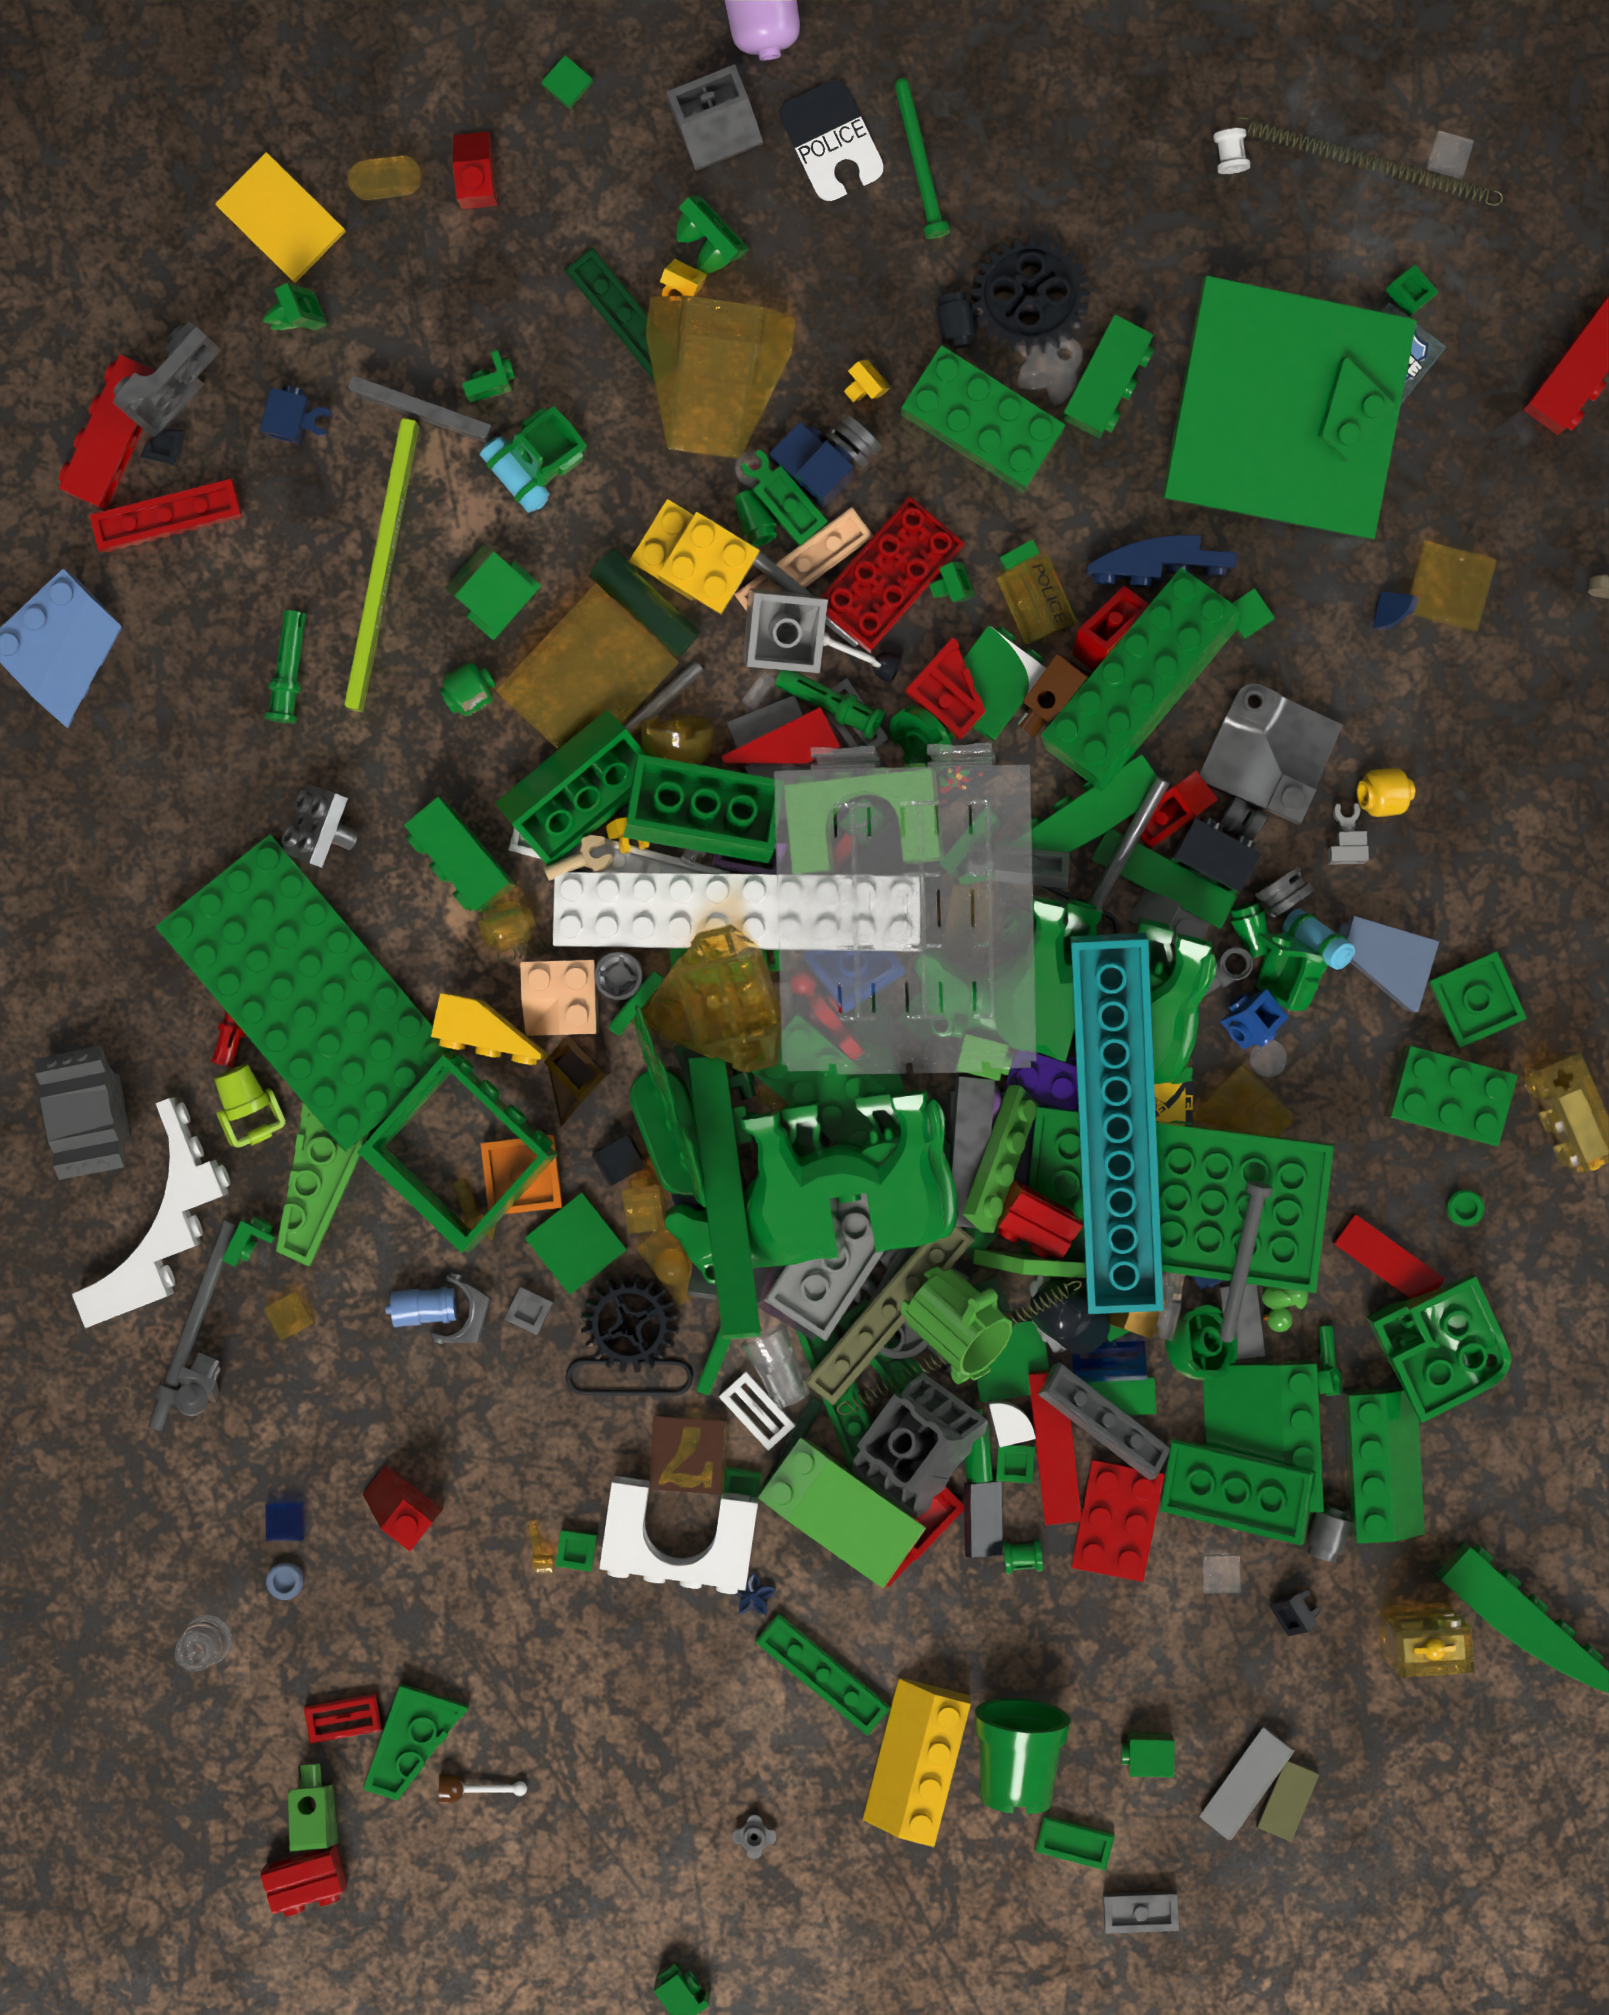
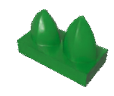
M700 195L688 197L679 206L682 214L677 223V241L687 243L699 240L703 236L707 238L698 256L697 270L705 274L715 272L731 261L741 259L750 249Z
M289 283L274 289L278 300L263 317L264 323L271 324V330L304 327L317 331L328 325L315 292Z

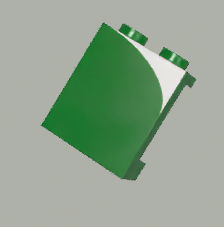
M988 625L963 661L966 668L970 671L975 690L986 710L985 714L972 728L994 743L1023 704L1024 698L1046 670V667L1043 666L1045 659L1034 650L1027 648L1024 652L1013 644L1016 638L1001 626L993 629Z

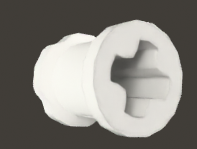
M1226 129L1214 134V142L1218 143L1220 164L1217 166L1218 173H1239L1251 167L1250 160L1246 159L1243 142L1246 136L1245 129Z

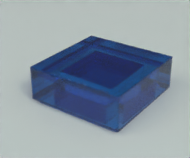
M304 1502L267 1503L265 1505L266 1541H303L305 1539Z

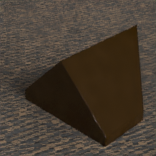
M569 1036L544 1061L549 1069L561 1127L610 1075Z

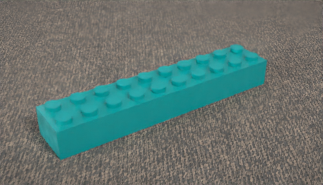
M1146 933L1070 936L1088 1314L1164 1311L1148 937Z

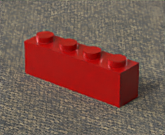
M1609 293L1522 409L1557 436L1566 428L1572 431L1585 415L1580 410L1588 398L1594 402L1607 385L1602 379L1609 371Z
M120 354L116 362L112 361L109 364L104 376V381L107 383L101 395H96L90 405L89 415L92 416L86 429L81 428L75 438L74 448H76L72 460L71 462H65L60 471L58 480L61 484L59 489L104 511L108 509L144 430L113 403L116 396L113 390L126 376L131 377L134 373L140 376H149L156 372L155 370Z

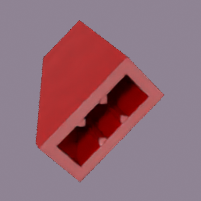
M387 1465L383 1467L363 1493L380 1529L409 1552L443 1511L440 1506Z

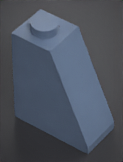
M1356 916L1349 917L1347 923L1341 922L1338 933L1346 937L1347 941L1354 945L1355 954L1352 956L1350 963L1404 1010L1418 1012L1439 941Z

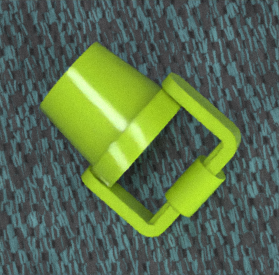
M248 1064L229 1069L214 1078L223 1106V1110L217 1112V1117L231 1146L238 1148L247 1144L253 1146L272 1137V1132L281 1129L285 1125V1118L271 1088H267L263 1092ZM269 1104L276 1121L268 1125H261L245 1133V1136L236 1139L229 1121L252 1114Z

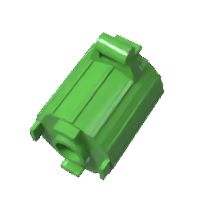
M938 1266L924 1273L928 1281L917 1291L911 1302L906 1299L902 1301L900 1313L906 1317V1324L951 1364V1376L956 1384H961L969 1378L975 1381L991 1371L989 1365L995 1361L1007 1346L1013 1332L1012 1321L997 1308L998 1297L994 1289L988 1288L980 1293L960 1274L951 1269L942 1271Z

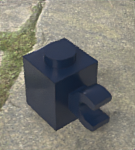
M283 385L282 390L270 389L260 431L266 437L302 445L305 430L313 432L319 437H328L329 432L326 429L318 428L316 422L321 416L333 418L334 414L325 407H317L310 412L312 402L306 396H303L304 391L293 386Z

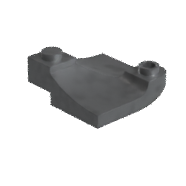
M190 321L185 326L179 325L169 335L167 339L169 344L165 347L170 353L169 357L156 372L149 376H140L137 373H134L131 377L126 376L113 390V393L116 395L113 403L153 437L159 435L201 389L204 383L197 377L221 351L213 341Z
M1248 684L1235 695L1199 774L1206 784L1234 798L1238 796L1245 800L1247 804L1260 810H1266L1294 824H1301L1314 797L1317 785L1343 724L1292 702L1265 686ZM1251 695H1255L1260 699V706L1256 709L1248 705L1247 701Z

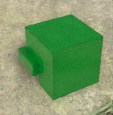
M483 544L445 589L468 608L464 615L494 641L542 585L515 561L511 560L508 564L497 553Z

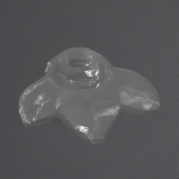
M1063 336L1059 337L1060 348L1058 349L1051 342L1046 343L1045 354L1041 353L1038 345L1033 346L1030 356H1027L1025 346L1020 345L1018 348L1022 356L1027 359L1019 373L1018 387L1027 390L1047 387L1049 398L1055 406L1063 403L1074 392L1077 386L1075 370L1079 367L1083 355L1081 346L1073 338L1068 340ZM1060 349H1068L1071 353V358L1066 361L1059 359L1057 352Z

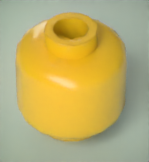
M1395 767L1370 770L1364 775L1363 780L1357 786V798L1360 807L1373 817L1403 814L1408 809L1410 800H1413L1415 796L1413 781L1407 778L1403 770Z

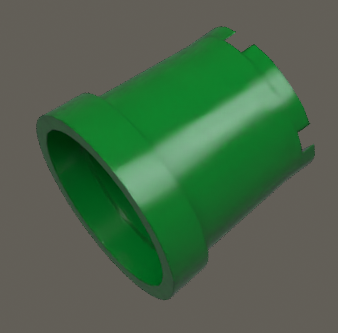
M1019 1698L989 1700L975 1708V1733L980 1738L979 1796H981V1802L984 1805L1006 1813H1014V1807H1026V1814L1041 1813L1051 1808L1061 1747L1067 1742L1071 1722L1070 1716L1064 1710L1048 1703Z

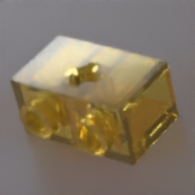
M653 1176L629 1180L630 1186L622 1189L628 1234L665 1229L664 1217L667 1209L664 1188L660 1181L654 1182Z

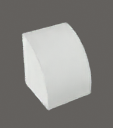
M1006 1400L988 1402L1000 1447L1036 1439L1031 1422L1020 1407Z

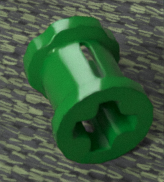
M1034 1539L1032 1543L1010 1545L1009 1541L1003 1542L1006 1575L1012 1574L1013 1570L1035 1569L1037 1572L1043 1571L1042 1550L1039 1539Z

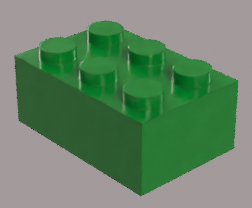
M437 797L404 824L410 832L405 838L419 854L425 855L427 853L431 857L433 862L429 864V867L442 882H451L457 890L452 894L466 911L469 910L471 912L474 909L476 912L483 913L485 908L492 906L516 886L444 799Z
M1403 1046L1384 1116L1499 1147L1518 1075L1417 1047Z

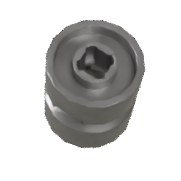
M612 952L604 956L597 963L594 978L598 990L603 995L614 1000H625L631 998L640 989V986L645 981V973L641 962L634 956L623 952Z

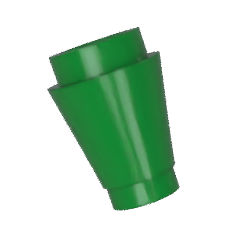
M746 490L734 497L733 500L736 504L743 540L748 541L754 547L765 545L777 537L775 530L777 524L753 491Z
M1259 901L1247 902L1230 910L1232 914L1230 922L1251 957H1259L1270 952V948L1257 940L1259 933L1268 934L1265 909L1260 907Z

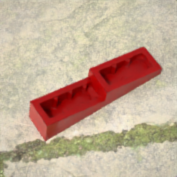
M1050 1370L1028 1372L1045 1525L1082 1522L1071 1419L1038 1395Z

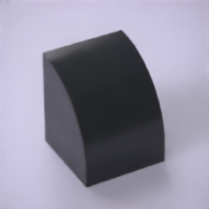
M630 1134L591 1155L609 1187L647 1166Z

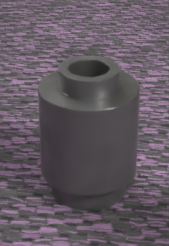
M1326 1505L1324 1512H1316L1307 1539V1544H1309L1308 1554L1325 1561L1336 1562L1337 1556L1343 1553L1353 1522L1346 1518L1347 1511Z

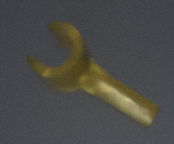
M528 1525L533 1548L532 1568L537 1574H552L554 1572V1555L542 1554L537 1525Z

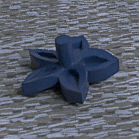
M755 1572L750 1576L748 1587L746 1586L745 1591L738 1590V1593H736L738 1597L743 1598L739 1604V1614L750 1611L752 1606L758 1613L767 1614V1605L763 1599L769 1598L776 1589L770 1586L760 1587V1579Z

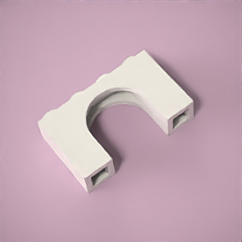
M614 1475L611 1484L599 1569L607 1570L609 1576L627 1578L629 1574L643 1575L645 1581L652 1583H665V1579L680 1581V1585L686 1588L698 1589L704 1584L716 1586L718 1592L726 1594H736L738 1590L745 1591L759 1500L757 1497H751L750 1501L751 1495L731 1492L729 1494L722 1493L717 1532L712 1543L695 1556L676 1558L658 1550L648 1537L645 1527V1516L650 1481Z

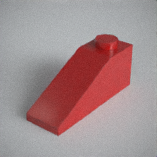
M820 707L721 757L726 766H808L815 762L817 768L837 759L834 752L840 750V745Z

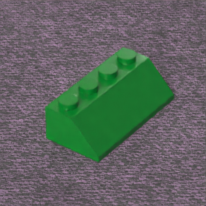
M606 709L497 800L495 804L547 866L563 858L581 843L583 837L589 836L629 802L633 772L638 754L646 755V753L618 719Z
M1404 1389L1343 1391L1349 1518L1353 1521L1350 1528V1537L1357 1544L1396 1542L1424 1535L1419 1420Z

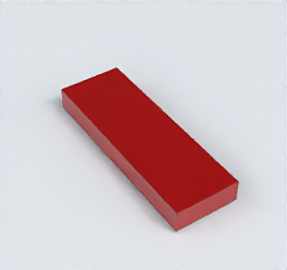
M1356 1214L1352 1215L1333 1241L1334 1245L1409 1299L1438 1289L1445 1280L1444 1277Z

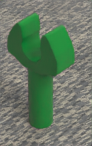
M1333 1326L1319 1327L1321 1368L1317 1370L1320 1394L1326 1393V1396L1341 1395L1342 1373L1336 1368Z

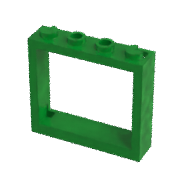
M449 1054L442 1055L357 1153L459 1252L464 1253L472 1251L554 1160L558 1153L551 1148L553 1142L545 1133L538 1129L534 1131L525 1123L527 1117L520 1109L512 1104L508 1107L499 1098L501 1092L494 1084L486 1079L481 1081L472 1072L475 1068L470 1061L460 1054L457 1056ZM451 1073L538 1155L472 1230L386 1148Z

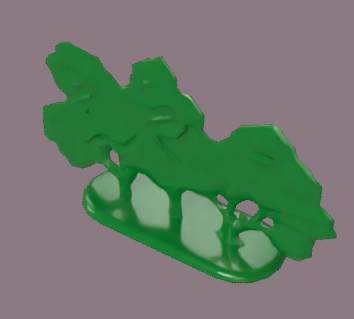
M635 1004L634 1009L637 1017L634 1020L635 1031L638 1037V1045L641 1048L642 1058L647 1064L648 1070L640 1074L631 1085L629 1098L633 1113L657 1178L663 1188L673 1195L681 1197L694 1196L699 1204L706 1207L707 1195L702 1184L691 1098L680 1076L671 1070H666L661 1057L655 1053L652 1037L643 1012Z

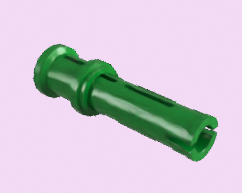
M291 610L283 611L275 678H272L268 685V688L271 690L269 711L264 713V719L288 724H296L297 722L294 710L296 695L301 693V686L297 682L303 632L307 617L306 613L300 614L298 611Z
M781 670L775 683V687L781 688L818 708L821 707L822 710L834 715L837 724L841 726L848 724L863 732L864 737L869 740L877 733L885 715V710L881 708L875 710L859 702L858 697L854 694H846L844 696L796 671Z

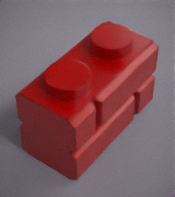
M1014 1180L1010 1185L1002 1214L997 1222L999 1227L997 1232L1014 1243L1019 1238L1030 1244L1028 1248L1042 1258H1048L1049 1255H1052L1058 1259H1063L1071 1246L1072 1240L1076 1238L1081 1230L1083 1221L1071 1209Z
M336 1845L266 1864L260 1872L271 1913L283 1912L285 1917L301 1913L305 1910V1905L318 1901L319 1906H325L337 1902L341 1899L339 1894H343L347 1888V1880L341 1866Z

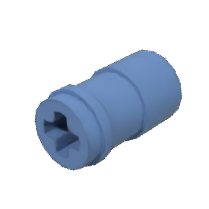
M447 1286L431 1290L408 1289L391 1291L390 1305H385L386 1314H391L394 1327L422 1325V1323L442 1321L443 1323H449L450 1321L457 1320L455 1288H447Z

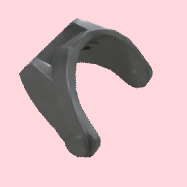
M450 1272V1275L447 1274L445 1280L459 1285L466 1293L470 1304L469 1317L464 1327L453 1335L449 1336L439 1332H431L430 1337L432 1341L443 1344V1342H480L492 1298L476 1288L475 1285L461 1279L462 1275Z

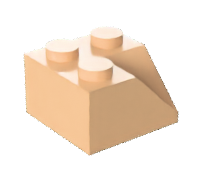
M597 960L520 962L521 1000L526 1036L599 1033L598 988L594 978Z

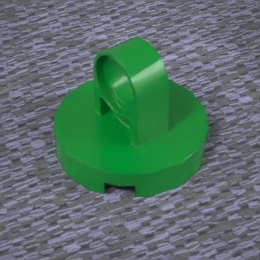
M917 705L906 706L891 718L889 727L891 740L894 746L900 743L906 753L902 757L906 764L925 763L926 769L932 768L937 773L951 764L953 757L951 740L955 736L927 709Z

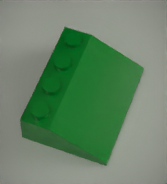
M1312 1360L1232 1363L1229 1365L1227 1370L1229 1372L1225 1376L1202 1380L1205 1445L1317 1471L1310 1513L1324 1512L1317 1364Z

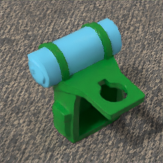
M555 406L547 410L541 408L532 416L526 418L520 426L521 431L513 438L506 440L503 436L486 442L479 454L487 463L486 466L489 470L494 472L514 496V500L518 505L521 504L527 513L539 510L545 505L550 495L545 486L556 475L563 477L582 462L583 454L586 451L587 445Z
M1296 909L1284 921L1282 934H1258L1257 940L1270 948L1271 951L1267 952L1263 958L1264 961L1259 969L1258 980L1255 986L1260 991L1267 989L1277 1003L1287 1010L1305 1011L1310 1005L1318 989L1322 974L1325 973L1327 967L1330 966L1336 970L1344 968L1351 961L1352 956H1354L1355 948L1354 945L1347 941L1346 937L1322 924L1314 915L1306 913L1301 909Z

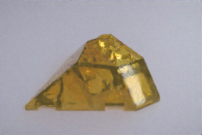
M732 924L697 933L691 941L689 949L683 957L678 959L644 1009L643 1015L647 1026L663 1033V1038L711 1059L718 1057L732 1063V1068L743 1073L776 1066L779 1062L784 1016L762 950Z

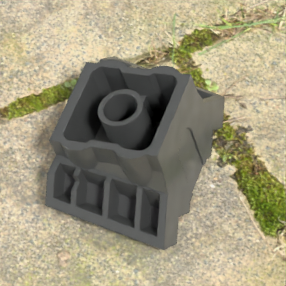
M102 1046L37 1058L35 1075L40 1084L41 1108L48 1143L53 1152V1168L58 1179L124 1168L125 1141L128 1136H131L120 1075L111 1070Z
M922 1373L907 1385L901 1395L894 1394L858 1443L857 1446L861 1450L854 1459L852 1472L917 1519L931 1508L933 1497L946 1488L949 1478L961 1461L971 1454L973 1442L985 1434L988 1420L926 1374Z

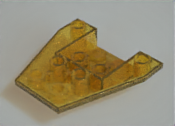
M693 296L650 297L646 339L667 449L733 459L741 458L791 356L796 318L762 306Z

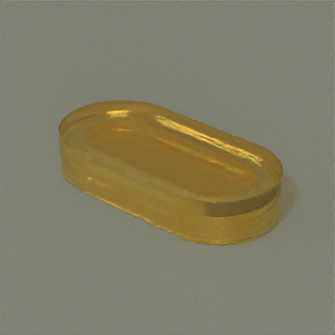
M407 156L361 161L356 163L348 174L350 189L358 198L363 200L410 195L420 187L422 182V173L418 164Z

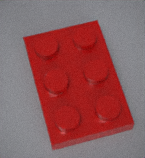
M1091 1458L1081 1509L1082 1522L1078 1524L1071 1568L1144 1582L1164 1480L1163 1472H1159L1157 1478L1149 1480L1132 1466Z

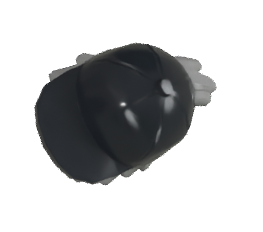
M1037 1275L1036 1280H1032L1029 1286L1031 1294L1030 1306L1037 1313L1033 1301L1035 1299L1036 1303L1043 1310L1039 1295L1049 1306L1045 1292L1055 1303L1051 1289L1062 1300L1057 1285L1068 1297L1063 1282L1067 1285L1072 1281L1067 1279H1051L1050 1276ZM1076 1283L1067 1286L1069 1298L1063 1296L1062 1302L1057 1299L1056 1305L1051 1302L1050 1308L1045 1306V1311H1041L1038 1308L1039 1314L1033 1313L1032 1323L1037 1326V1331L1044 1342L1047 1341L1055 1353L1069 1350L1074 1354L1085 1355L1093 1352L1102 1345L1111 1329L1109 1319L1104 1313L1088 1314L1087 1292L1082 1287L1074 1291V1289L1079 1287Z

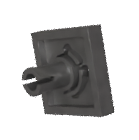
M306 783L304 789L296 798V811L292 822L286 827L282 836V849L284 853L310 864L323 867L331 843L347 850L352 849L357 841L358 830L339 823L348 798Z

